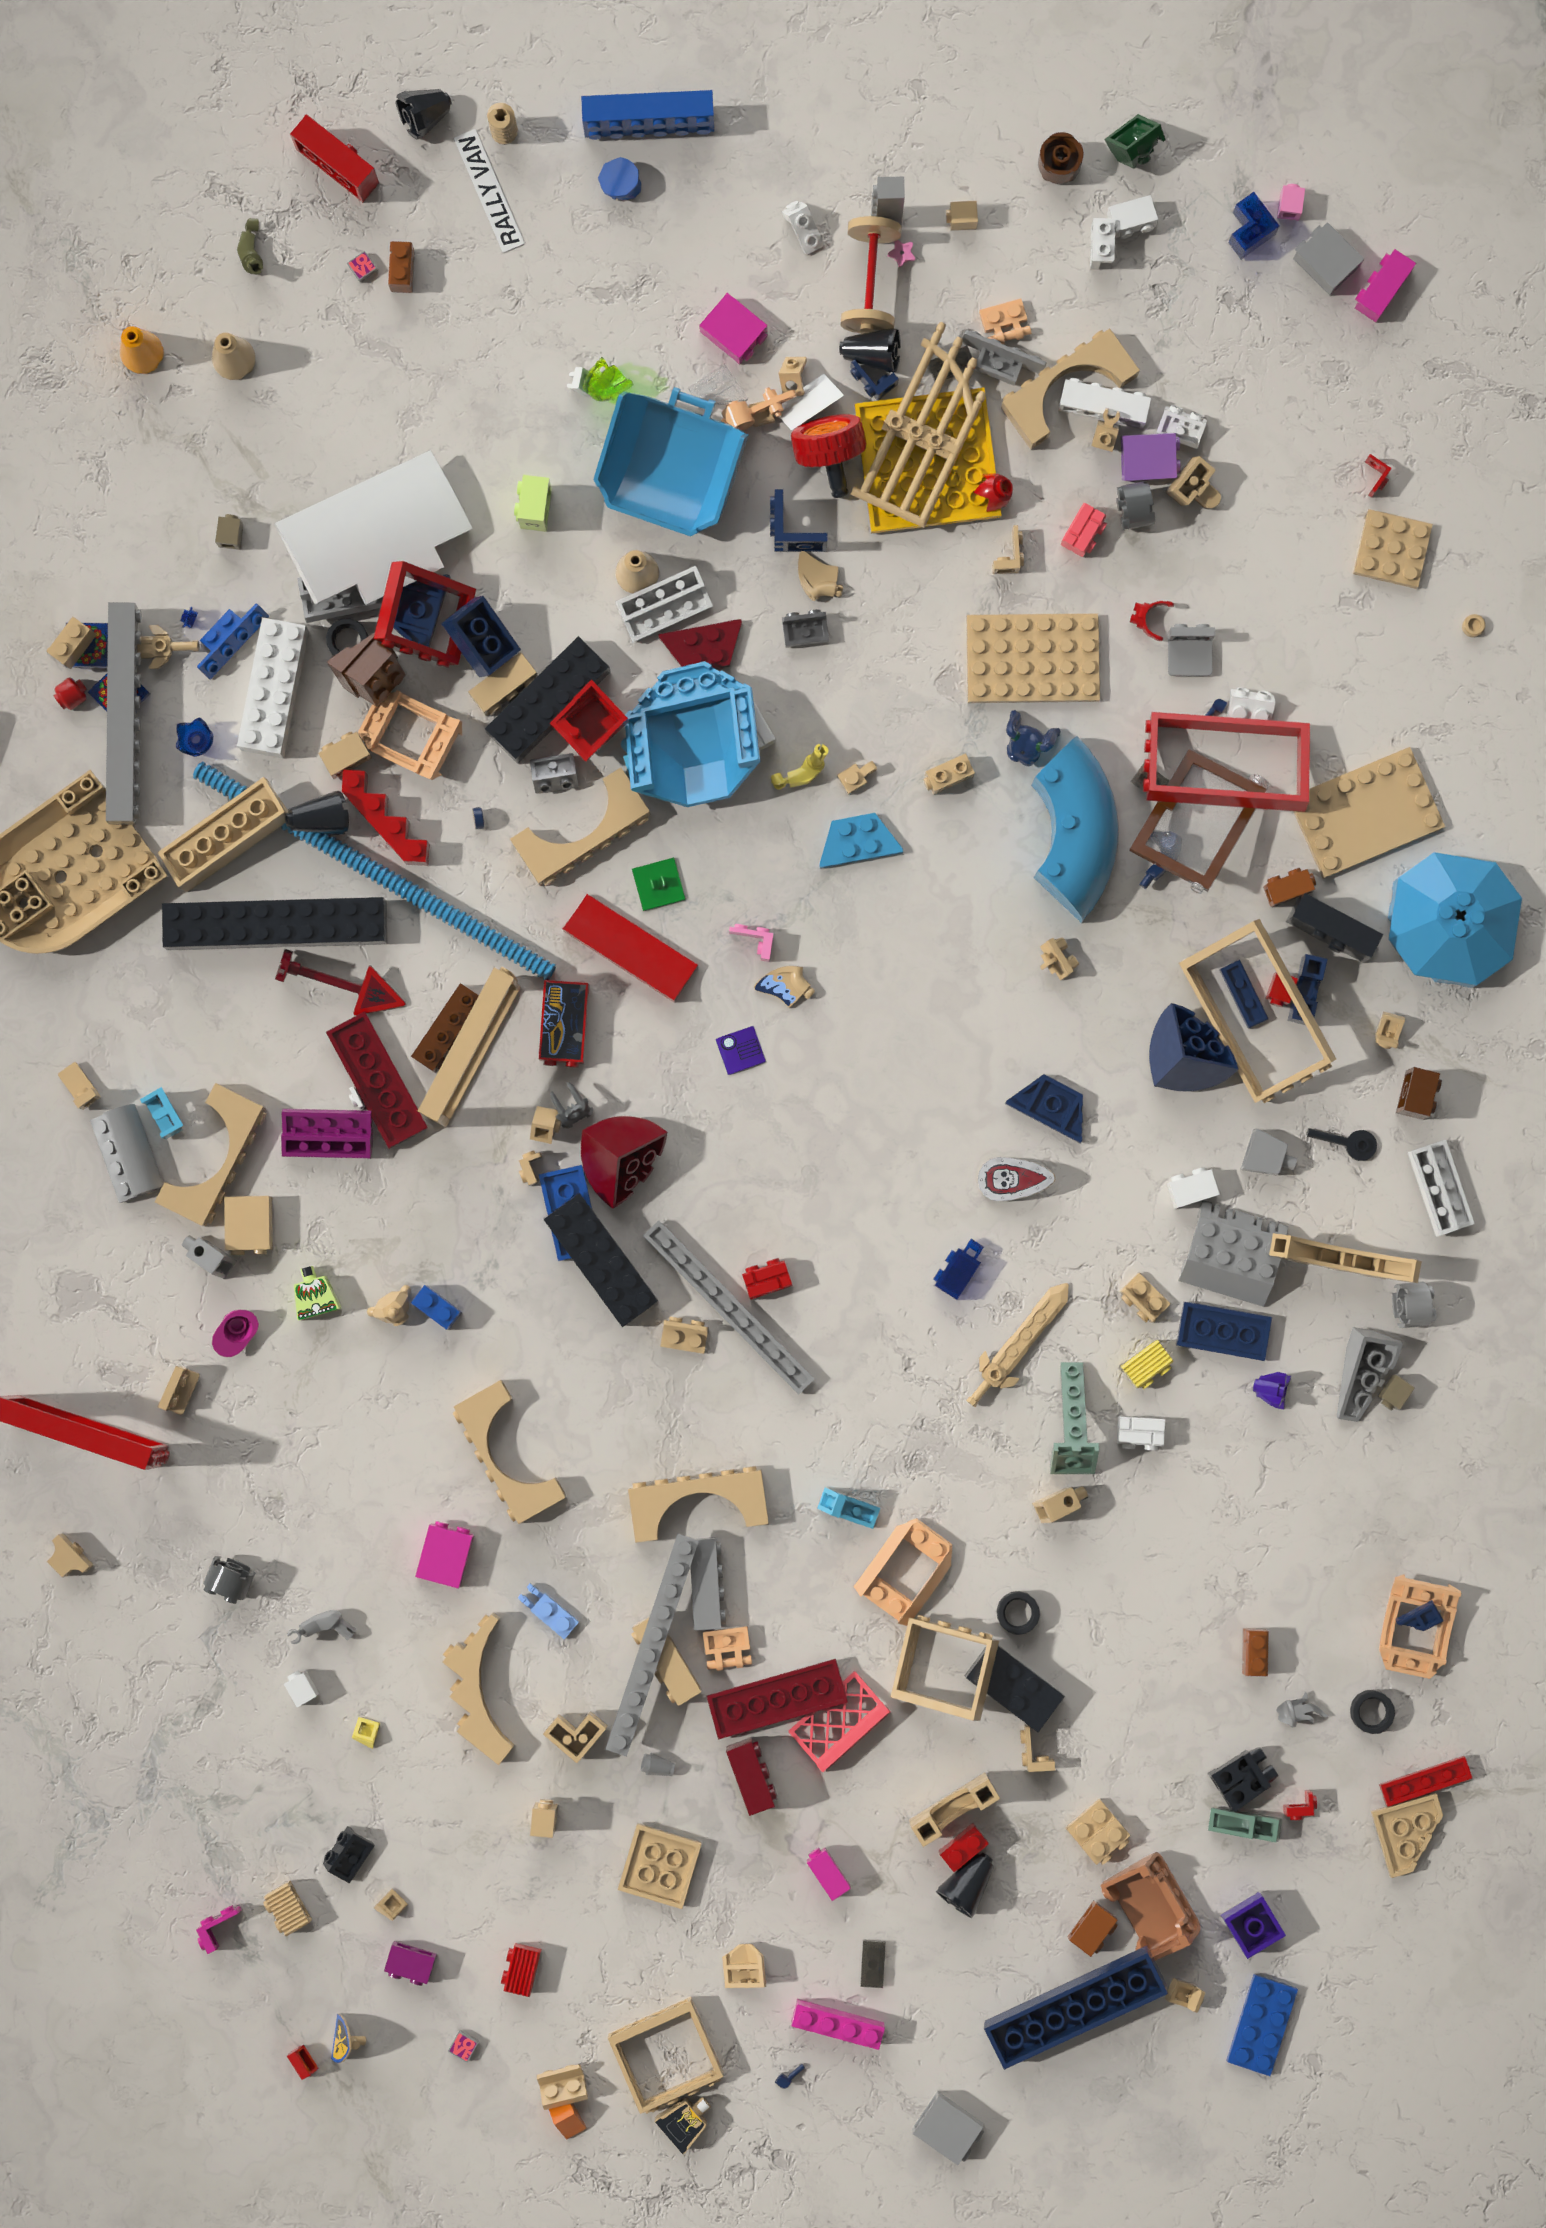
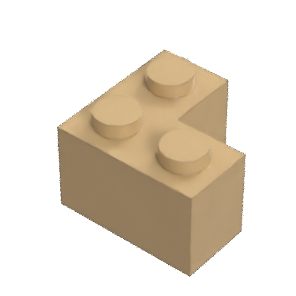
M591 1711L577 1728L558 1714L544 1731L543 1735L578 1763L606 1730L608 1725Z

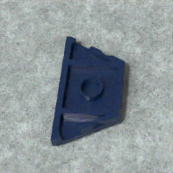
M448 574L443 575L444 577L451 578ZM419 581L404 586L393 628L403 638L430 647L446 592Z
M1043 1074L1005 1102V1105L1079 1144L1082 1142L1083 1094Z

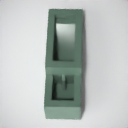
M1211 1808L1208 1831L1276 1843L1280 1838L1282 1818Z

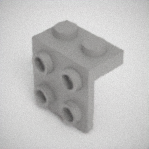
M1175 624L1174 627L1170 628L1168 632V674L1170 676H1210L1212 674V640L1215 637V627H1209V624H1198L1196 627H1187V624Z

